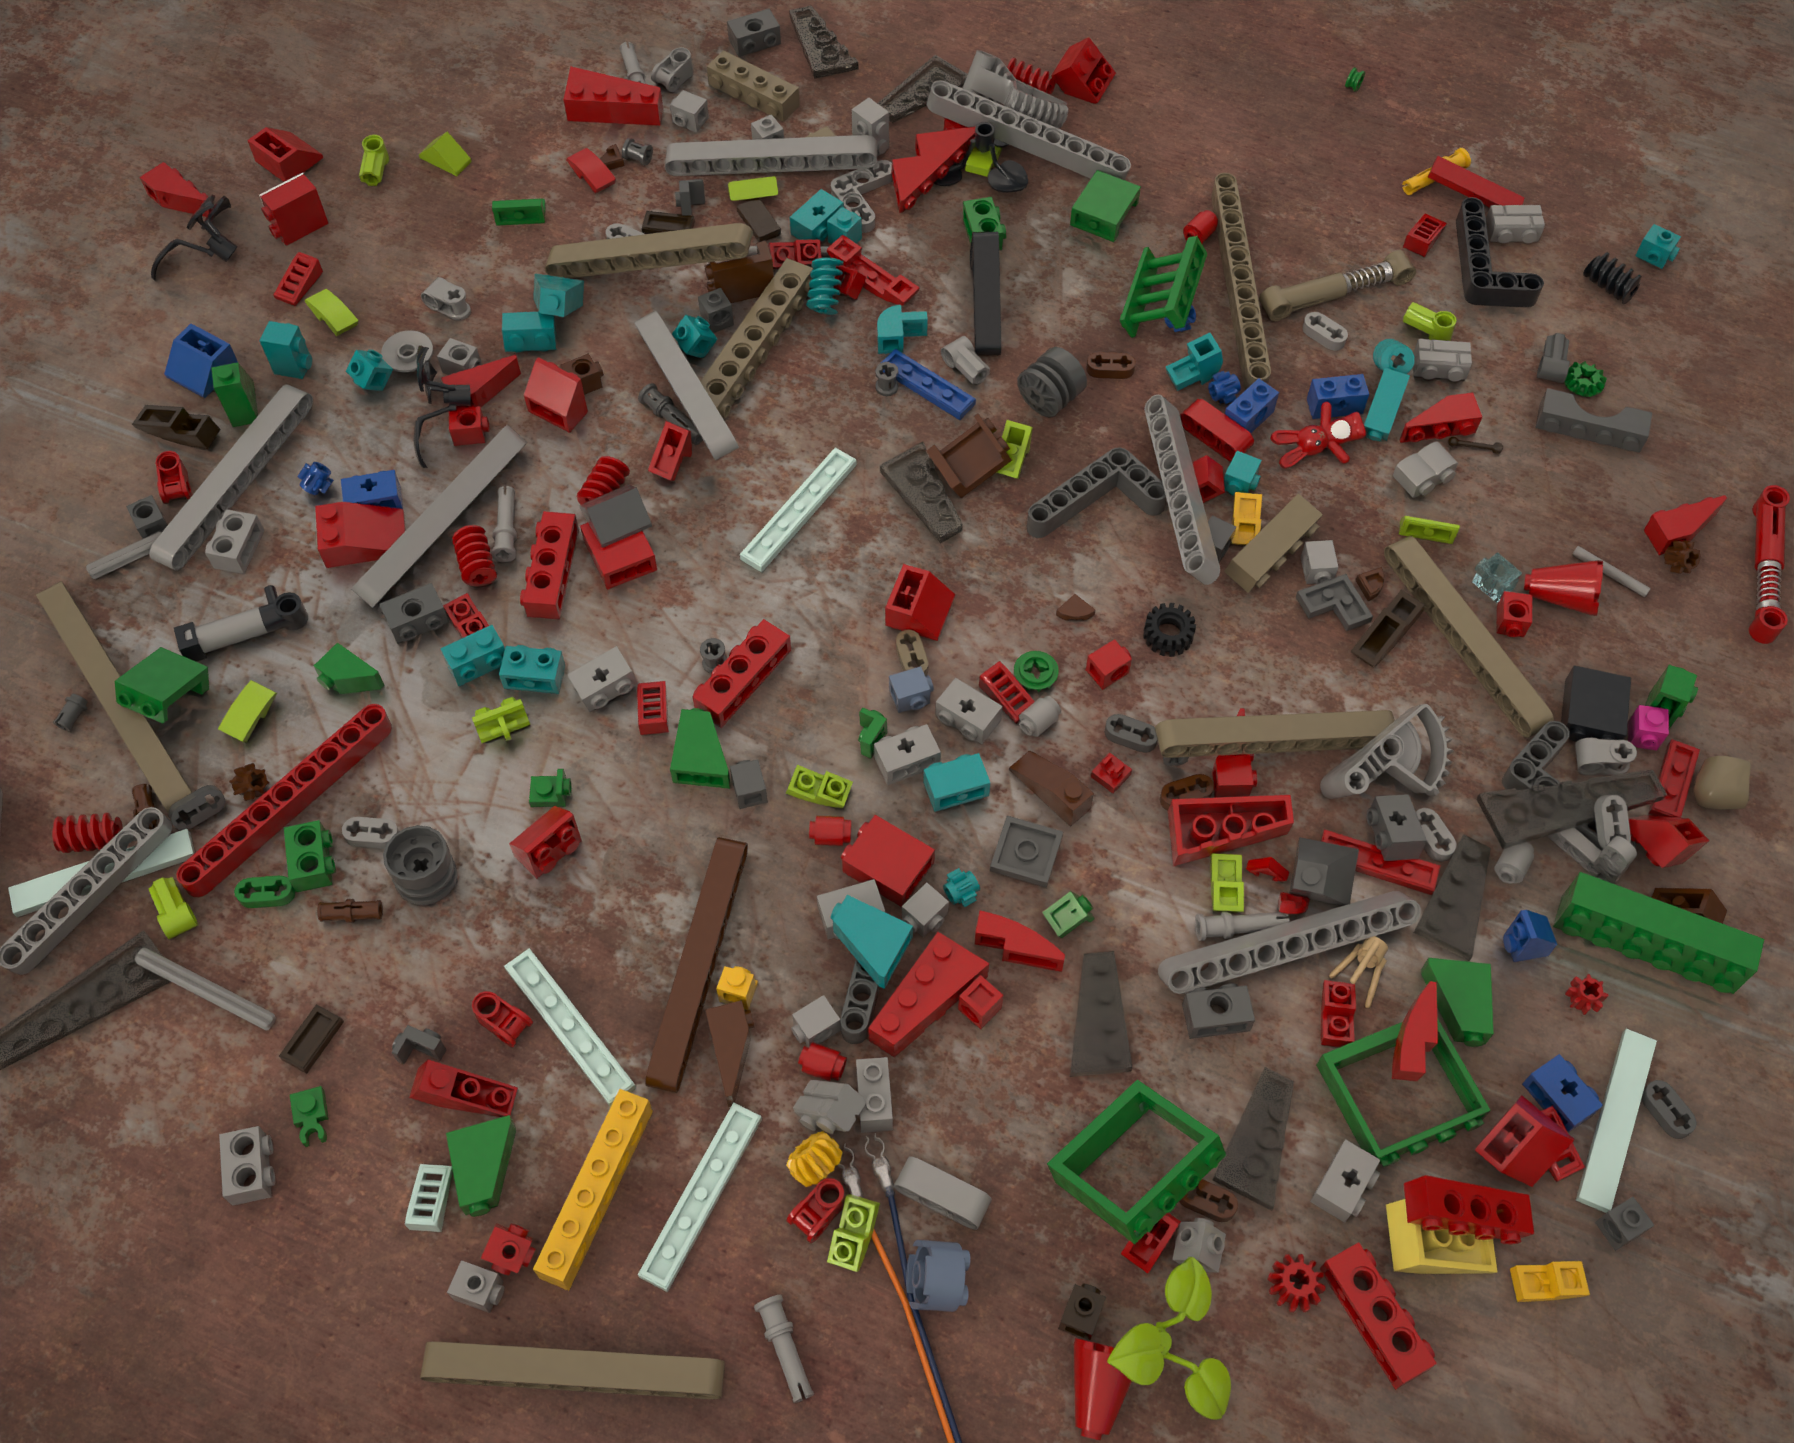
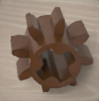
M1686 540L1682 542L1673 541V545L1666 549L1664 559L1665 564L1672 565L1670 572L1690 574L1691 569L1698 566L1701 556L1700 550L1693 549L1695 542Z
M254 763L234 769L236 775L232 780H229V783L232 784L234 795H244V801H249L265 793L263 789L269 784L265 769H255Z

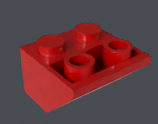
M1088 37L1068 48L1051 77L1054 74L1056 75V83L1064 94L1096 104L1101 99L1116 72Z
M265 127L247 140L255 161L283 182L304 173L323 159V155L288 131Z
M538 357L535 360L524 393L528 412L570 433L588 413L581 379L572 372L568 373L560 369L553 362H547Z
M903 564L885 607V626L901 631L913 630L919 636L938 641L954 601L955 593L930 571Z
M554 806L511 841L509 845L514 857L538 879L542 874L552 871L557 862L566 854L573 853L582 840L574 815L568 810Z
M1652 815L1628 818L1631 840L1633 842L1636 841L1637 844L1640 843L1647 851V858L1654 865L1661 868L1683 864L1710 841L1689 818Z
M1521 1095L1481 1140L1475 1151L1501 1173L1533 1187L1575 1139Z

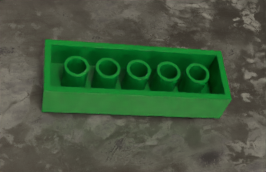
M1579 872L1562 895L1553 927L1562 930L1563 933L1569 936H1579L1592 941L1598 947L1614 949L1622 952L1628 958L1646 961L1657 969L1670 970L1681 974L1687 980L1699 981L1713 986L1719 992L1732 994L1757 972L1765 940L1583 872Z

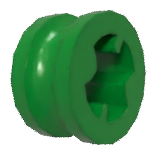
M1354 67L1346 80L1345 87H1352L1353 91L1357 92L1364 80L1365 71L1358 72V69Z

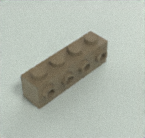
M724 50L707 66L708 83L713 88L719 89L768 115L772 114L774 118L782 122L800 106L799 87Z
M1298 493L1231 560L1224 572L1248 593L1255 586L1260 589L1271 577L1268 573L1272 569L1277 572L1287 561L1285 556L1289 552L1294 555L1303 545L1302 538L1304 536L1310 538L1319 529L1320 526L1317 522L1323 514Z

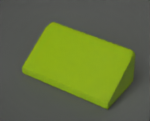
M776 177L729 182L728 192L730 200L736 201L778 195Z
M1404 516L1400 520L1399 535L1453 544L1460 525Z

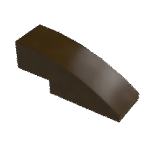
M145 405L132 423L135 428L161 439L202 449H208L221 430L209 415L189 414L184 407Z
M1400 590L1389 606L1382 610L1357 642L1351 653L1375 668L1424 611V604L1403 590Z

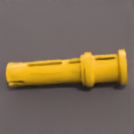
M1464 148L1455 150L1454 154L1449 157H1442L1465 169L1471 165L1470 155ZM1431 168L1403 181L1402 185H1406L1402 187L1407 195H1412L1435 182L1428 178Z

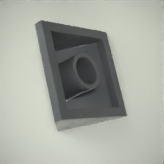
M629 484L579 505L602 548L652 527L637 487Z

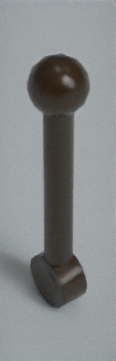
M1456 437L1448 439V444L1451 447L1461 445L1489 449L1495 454H1499L1503 450V445L1499 442L1491 445L1458 440Z

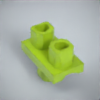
M514 697L504 699L501 707L493 710L486 707L475 711V716L472 717L481 743L503 735L505 740L509 741L512 739L510 732L530 725L521 699L516 700Z

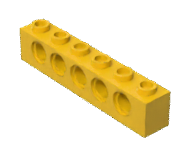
M619 1089L533 1268L539 1279L565 1290H570L653 1113L648 1099Z

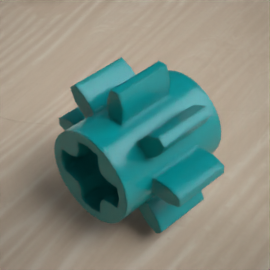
M958 868L947 874V883L943 885V889L953 905L962 903L963 907H966L977 901L975 897L977 896L976 892L980 891V885L971 871L965 873L964 871L961 872Z

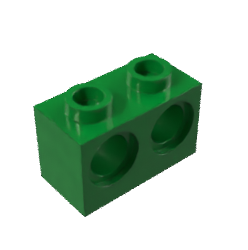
M992 197L963 201L962 219L970 244L973 232H998L999 250H1002L1003 239H1006V228L1004 224H1000V210L998 206L994 205Z
M320 820L284 827L288 880L295 891L302 892L333 885L332 874L336 873L333 856L329 855V848L333 847L330 830H325ZM314 840L312 844L305 846L307 842ZM317 866L315 870L307 872L311 867Z

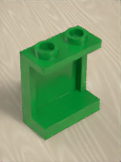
M1096 170L1072 207L1070 225L1114 242L1118 237L1119 226L1132 206L1136 207L1139 203L1141 186Z
M160 647L114 681L116 702L148 718L165 723L168 720V707L190 690L201 695L209 690L208 667Z

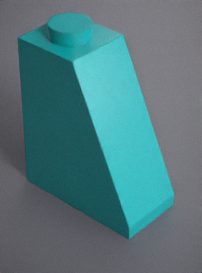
M534 274L533 300L539 313L565 317L583 306L584 281Z
M1384 368L1364 424L1367 438L1374 441H1381L1382 439L1387 441L1410 375Z
M846 895L842 904L838 902L832 911L830 918L833 920V932L877 985L885 989L913 938V925Z

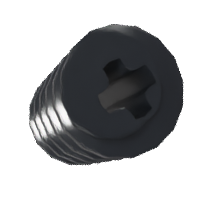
M1608 252L1602 256H1596L1585 268L1583 276H1590V281L1593 283L1598 282V287L1601 289L1606 287V292L1608 294L1614 293V298L1617 300L1622 299V304L1628 303L1636 294L1642 276L1639 274L1632 279L1634 270L1630 269L1624 273L1623 271L1626 266L1624 263L1615 267L1618 259L1613 258L1608 262L1607 260L1610 255Z

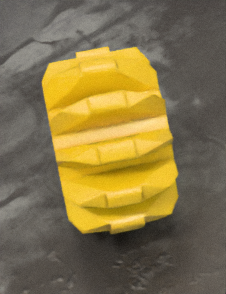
M821 1131L811 1134L808 1139L803 1140L799 1146L795 1147V1151L789 1155L786 1166L790 1170V1174L805 1187H809L813 1184H818L820 1180L826 1178L830 1172L834 1171L835 1166L841 1161L843 1152L834 1138Z

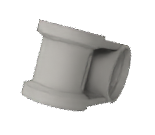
M684 47L672 50L666 58L655 65L651 73V80L656 84H663L668 91L675 92L680 85L693 75L690 51Z
M437 277L420 295L428 308L438 311L453 320L466 319L471 313V308L465 301V290L441 277Z
M1584 738L1575 743L1577 769L1583 775L1622 776L1627 773L1630 763L1637 756L1636 747L1626 740Z

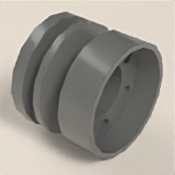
M1052 347L1044 352L1035 363H1032L1020 373L1017 378V385L1025 402L1033 410L1042 416L1053 417L1061 409L1065 408L1069 401L1074 400L1087 387V377L1079 361L1070 352L1060 347Z
M416 825L404 828L394 834L386 844L383 853L384 865L392 878L396 890L404 900L417 905L436 903L446 897L455 887L458 877L456 864L445 839L439 831L429 826Z

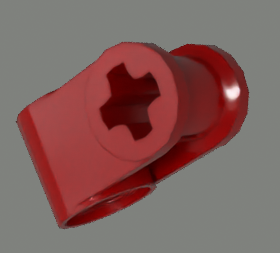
M165 451L159 454L155 464L158 476L157 486L162 502L168 504L170 500L183 497L190 499L192 497V490L188 472L179 455L174 451Z
M481 992L472 1001L473 1012L481 1026L488 1029L511 1048L516 1045L515 1040L522 1031L533 1024L532 1019L517 1007L510 1005L493 992ZM485 1006H496L494 1011L489 1014L481 1013Z
M833 1178L823 1179L788 1215L786 1222L790 1225L795 1224L807 1235L809 1243L815 1242L827 1229L830 1222L842 1211L845 1193L841 1183ZM835 1190L839 1193L838 1199L833 1203L824 1202L822 1196L826 1191Z

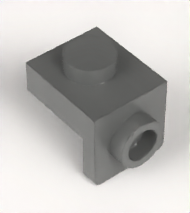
M703 180L679 181L680 192H675L676 207H681L682 216L692 215L691 205L705 203Z
M407 1025L404 1032L399 1033L395 1038L392 1054L401 1064H405L413 1049L441 1061L446 1048L440 1040L442 1037L438 1033L427 1028L424 1031H420Z

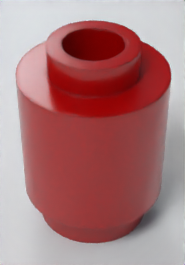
M1209 210L1199 212L1184 227L1183 234L1185 240L1187 241L1189 237L1197 236L1203 244L1216 231L1218 225L1217 216Z
M816 816L815 821H810L809 839H815V845L843 846V843H851V820H844V817Z
M812 1042L809 1047H803L798 1064L803 1065V1073L829 1082L832 1079L839 1082L846 1066L847 1057L841 1056L840 1051Z

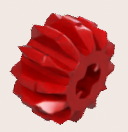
M1287 1254L1283 1257V1263L1276 1261L1272 1267L1275 1272L1270 1273L1267 1280L1275 1284L1269 1289V1294H1279L1281 1296L1277 1300L1278 1306H1282L1287 1301L1289 1302V1311L1294 1313L1298 1305L1303 1312H1308L1310 1303L1313 1305L1319 1304L1321 1299L1318 1294L1324 1293L1326 1286L1318 1282L1324 1277V1272L1313 1271L1316 1265L1315 1260H1311L1306 1265L1304 1264L1303 1254H1298L1295 1261ZM1293 1277L1300 1280L1298 1284H1303L1300 1289L1293 1287L1295 1282H1290Z

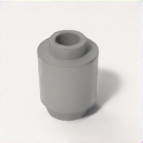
M1050 696L1039 698L1019 715V726L1025 734L1038 737L1058 720L1061 708Z
M1514 839L1511 843H1508L1494 867L1498 877L1503 882L1509 884L1522 882L1534 860V848L1531 844L1521 839Z

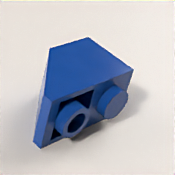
M1521 910L1503 937L1504 947L1508 953H1511L1514 962L1549 956L1558 945L1547 916L1529 910Z

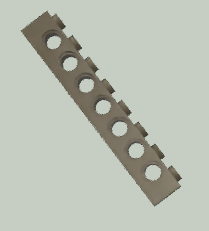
M786 258L700 381L722 418H726L729 415L732 404L736 399H740L748 381L751 382L753 380L756 369L766 361L768 352L772 346L777 345L783 330L790 326L796 311L801 310L804 299L807 297L808 291L811 290L809 282L812 280L810 272L813 270L812 267Z

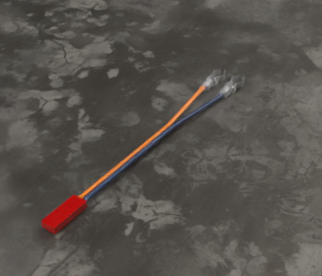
M875 1133V1141H879L883 1145L881 1158L875 1159L874 1155L867 1152L866 1147L869 1143L867 1136L865 1151L870 1158L874 1159L872 1161L874 1176L879 1180L881 1189L889 1200L906 1287L907 1258L894 1198L895 1192L891 1177V1166L889 1160L882 1156L884 1153V1143L880 1138L876 1137ZM844 1144V1150L852 1154L853 1160L850 1163V1168L845 1169L844 1165H837L844 1169L841 1171L843 1185L847 1188L849 1194L863 1198L859 1172L855 1166H851L854 1162V1154ZM874 1229L871 1238L903 1304L947 1442L962 1443L919 1310L912 1309L909 1302H915L913 1293H907L906 1297Z

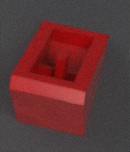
M1166 1213L1153 1226L1152 1230L1147 1232L1137 1243L1133 1244L1131 1241H1128L1121 1255L1146 1273H1149L1176 1233L1181 1221Z

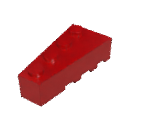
M570 66L563 99L567 121L661 126L663 102L660 87Z
M1291 795L1172 799L1168 809L1173 867L1209 857L1211 854H1220L1287 835L1294 824Z
M937 932L869 1026V1041L891 1056L896 1057L924 1033V1030L929 1025L945 1015L946 1011L959 1001V996L980 975L985 979L988 978L989 963L940 932Z

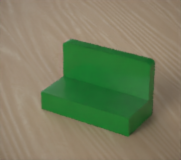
M543 198L492 201L496 226L545 223L546 203Z

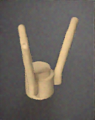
M1376 936L1365 939L1362 944H1356L1353 951L1329 974L1331 979L1335 978L1358 956L1357 959L1360 964L1350 979V982L1355 984L1366 967L1373 968L1375 966L1365 1001L1366 1008L1371 1006L1381 971L1387 962L1384 958L1388 951L1387 944Z

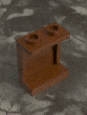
M767 242L756 243V255L720 263L715 261L708 262L707 265H704L707 279L711 281L707 282L708 292L721 288L730 303L760 297L774 277L773 261Z
M978 413L974 416L977 423L942 450H939L935 444L926 450L950 487L960 498H963L1012 461L1007 453L1010 450L1008 444L1002 436L997 439L994 435V432L997 431L996 427L989 418L983 420Z

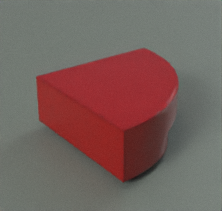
M1272 857L1248 860L1246 867L1250 873L1258 877L1259 873L1274 876L1272 881H1287L1290 873Z
M1280 892L1278 900L1279 912L1287 914L1304 913L1308 910L1310 899L1309 897Z

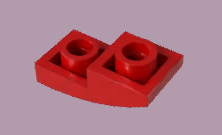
M588 148L566 159L579 179L584 178L595 194L615 184L616 178Z
M795 240L794 242H770L768 244L772 256L773 269H779L786 258L812 267V261L821 257L820 240Z
M468 593L443 605L447 616L462 638L489 626Z
M1324 980L1321 1004V1045L1342 1047L1355 1041V984Z

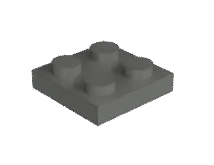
M1006 816L990 865V872L1047 888L1062 841L1063 831Z

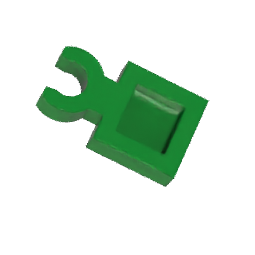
M322 1086L289 1094L293 1124L297 1128L304 1126L299 1134L302 1144L308 1147L309 1136L314 1132H318L319 1140L322 1143L326 1142L327 1133L320 1125L321 1121L329 1119L325 1091Z

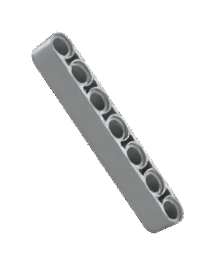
M149 807L140 811L1 946L0 965L18 975L27 974L33 970L170 835L172 831L171 821L157 808ZM156 819H160L159 825L156 828L150 830V823ZM137 841L135 849L127 852L126 849L129 843ZM114 862L113 870L104 874L105 867ZM87 885H92L91 891L87 895L81 896L83 888ZM68 907L67 915L59 919V912L63 908ZM45 929V936L40 941H35L37 933ZM22 952L20 961L12 965L14 955Z

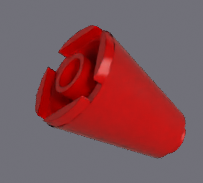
M1595 560L1532 569L1531 574L1525 575L1524 590L1529 591L1533 598L1591 616H1597L1603 575V561Z
M1075 1338V1427L1082 1429L1081 1436L1101 1440L1102 1434H1110L1132 1381L1107 1362L1115 1347Z

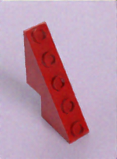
M976 126L916 134V156L892 160L891 175L899 213L904 212L906 209L910 210L922 193L924 195L927 194L938 178H944L950 167L954 163L958 164L964 158L970 146V140L975 139Z

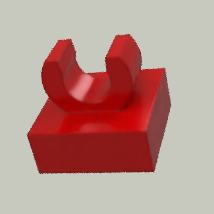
M1109 753L1092 770L1091 778L1111 793H1114L1128 779L1132 769Z

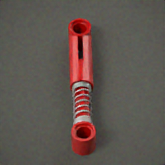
M1777 485L1767 486L1752 508L1753 514L1756 517L1755 569L1758 571V605L1756 607L1755 619L1749 626V634L1755 641L1762 644L1772 643L1788 622L1787 615L1781 610V604L1778 601L1781 599L1779 596L1781 593L1779 590L1781 578L1779 576H1781V571L1785 566V517L1790 495L1787 490Z

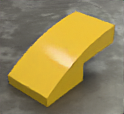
M1235 492L1232 525L1236 526V531L1231 544L1247 545L1261 531L1262 494Z
M1582 1261L1551 1262L1547 1265H1516L1510 1268L1517 1302L1560 1300L1590 1295Z

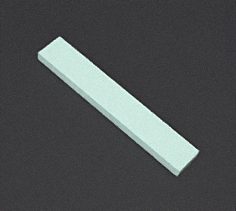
M834 448L740 553V560L763 572L857 465L856 459Z
M184 829L170 834L122 882L188 860L195 854L189 830ZM136 846L127 848L126 851H132ZM89 861L8 887L13 914L16 917L38 911ZM114 862L105 867L104 874L113 870ZM92 885L84 887L81 896L88 894L91 891Z
M530 948L504 965L505 970L610 1107L619 1089L628 1092L636 1089L635 1084Z
M1625 1029L1621 1036L1603 1106L1576 1197V1201L1605 1213L1612 1209L1657 1040L1629 1029Z
M733 1102L638 1273L639 1278L666 1292L669 1291L762 1121L760 1115Z

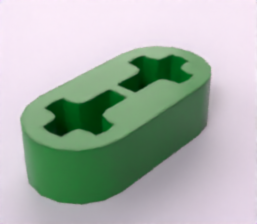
M278 875L243 879L236 885L234 893L237 900L245 908H263L289 904L294 899L296 891L287 877ZM280 886H284L286 890L281 891V895L277 896L275 892L279 891ZM253 888L256 892L251 893L250 898H246L244 894L249 893L250 889Z

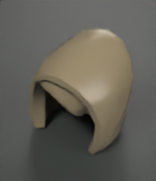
M1714 756L1704 760L1696 777L1693 790L1697 805L1705 809L1715 810L1744 809L1749 801L1751 763L1729 756Z

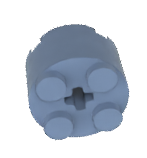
M916 1240L913 1246L918 1248L916 1254H909L906 1270L907 1293H913L915 1301L909 1302L911 1308L915 1310L954 1312L959 1306H966L968 1287L965 1285V1271H968L970 1267L969 1251L962 1250V1247L957 1242Z

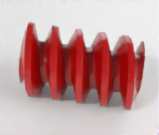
M1013 57L1010 60L1007 68L1017 80L1047 94H1052L1056 85L1055 74L1049 79V71H1045L1041 76V68L1038 67L1033 73L1032 64H1029L1024 69V61H1020L1018 66H1016L1017 59Z
M600 457L592 472L588 475L587 480L583 483L582 488L577 493L576 497L579 504H584L619 489L620 485L624 484L625 477L630 474L628 466L614 457Z
M477 525L464 526L457 530L452 537L461 578L465 584L474 587L489 585L497 578L490 546L488 545V538L484 535L486 531Z
M104 813L102 821H100L98 814H92L90 822L87 816L82 814L79 816L78 823L73 815H69L66 819V824L61 816H57L54 820L52 831L54 847L58 852L61 851L63 853L101 850L123 829V825L119 817H116L113 821L110 813Z

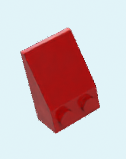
M336 502L315 506L318 552L326 568L376 561L406 531L403 509L350 502Z

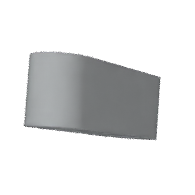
M910 1156L894 1184V1188L904 1196L973 1230L979 1228L992 1201V1198L984 1191L918 1158Z

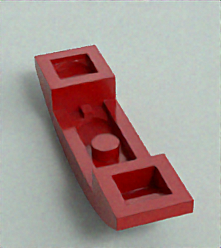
M844 235L840 236L827 248V253L831 258L843 261V266L864 275L866 280L863 288L883 300L904 306L919 291L917 285L901 274L895 278L861 254L862 247Z

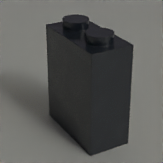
M1574 665L1565 679L1561 723L1569 730L1568 739L1574 742L1584 738L1624 740L1627 736L1631 677Z

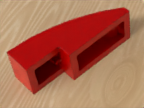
M979 911L974 944L1003 949L1002 961L1062 972L1065 954L1050 941L1016 921L997 914Z
M1430 981L1420 992L1402 1022L1393 1055L1392 1079L1417 1082L1426 1073L1425 1052H1430L1438 1044L1436 982Z

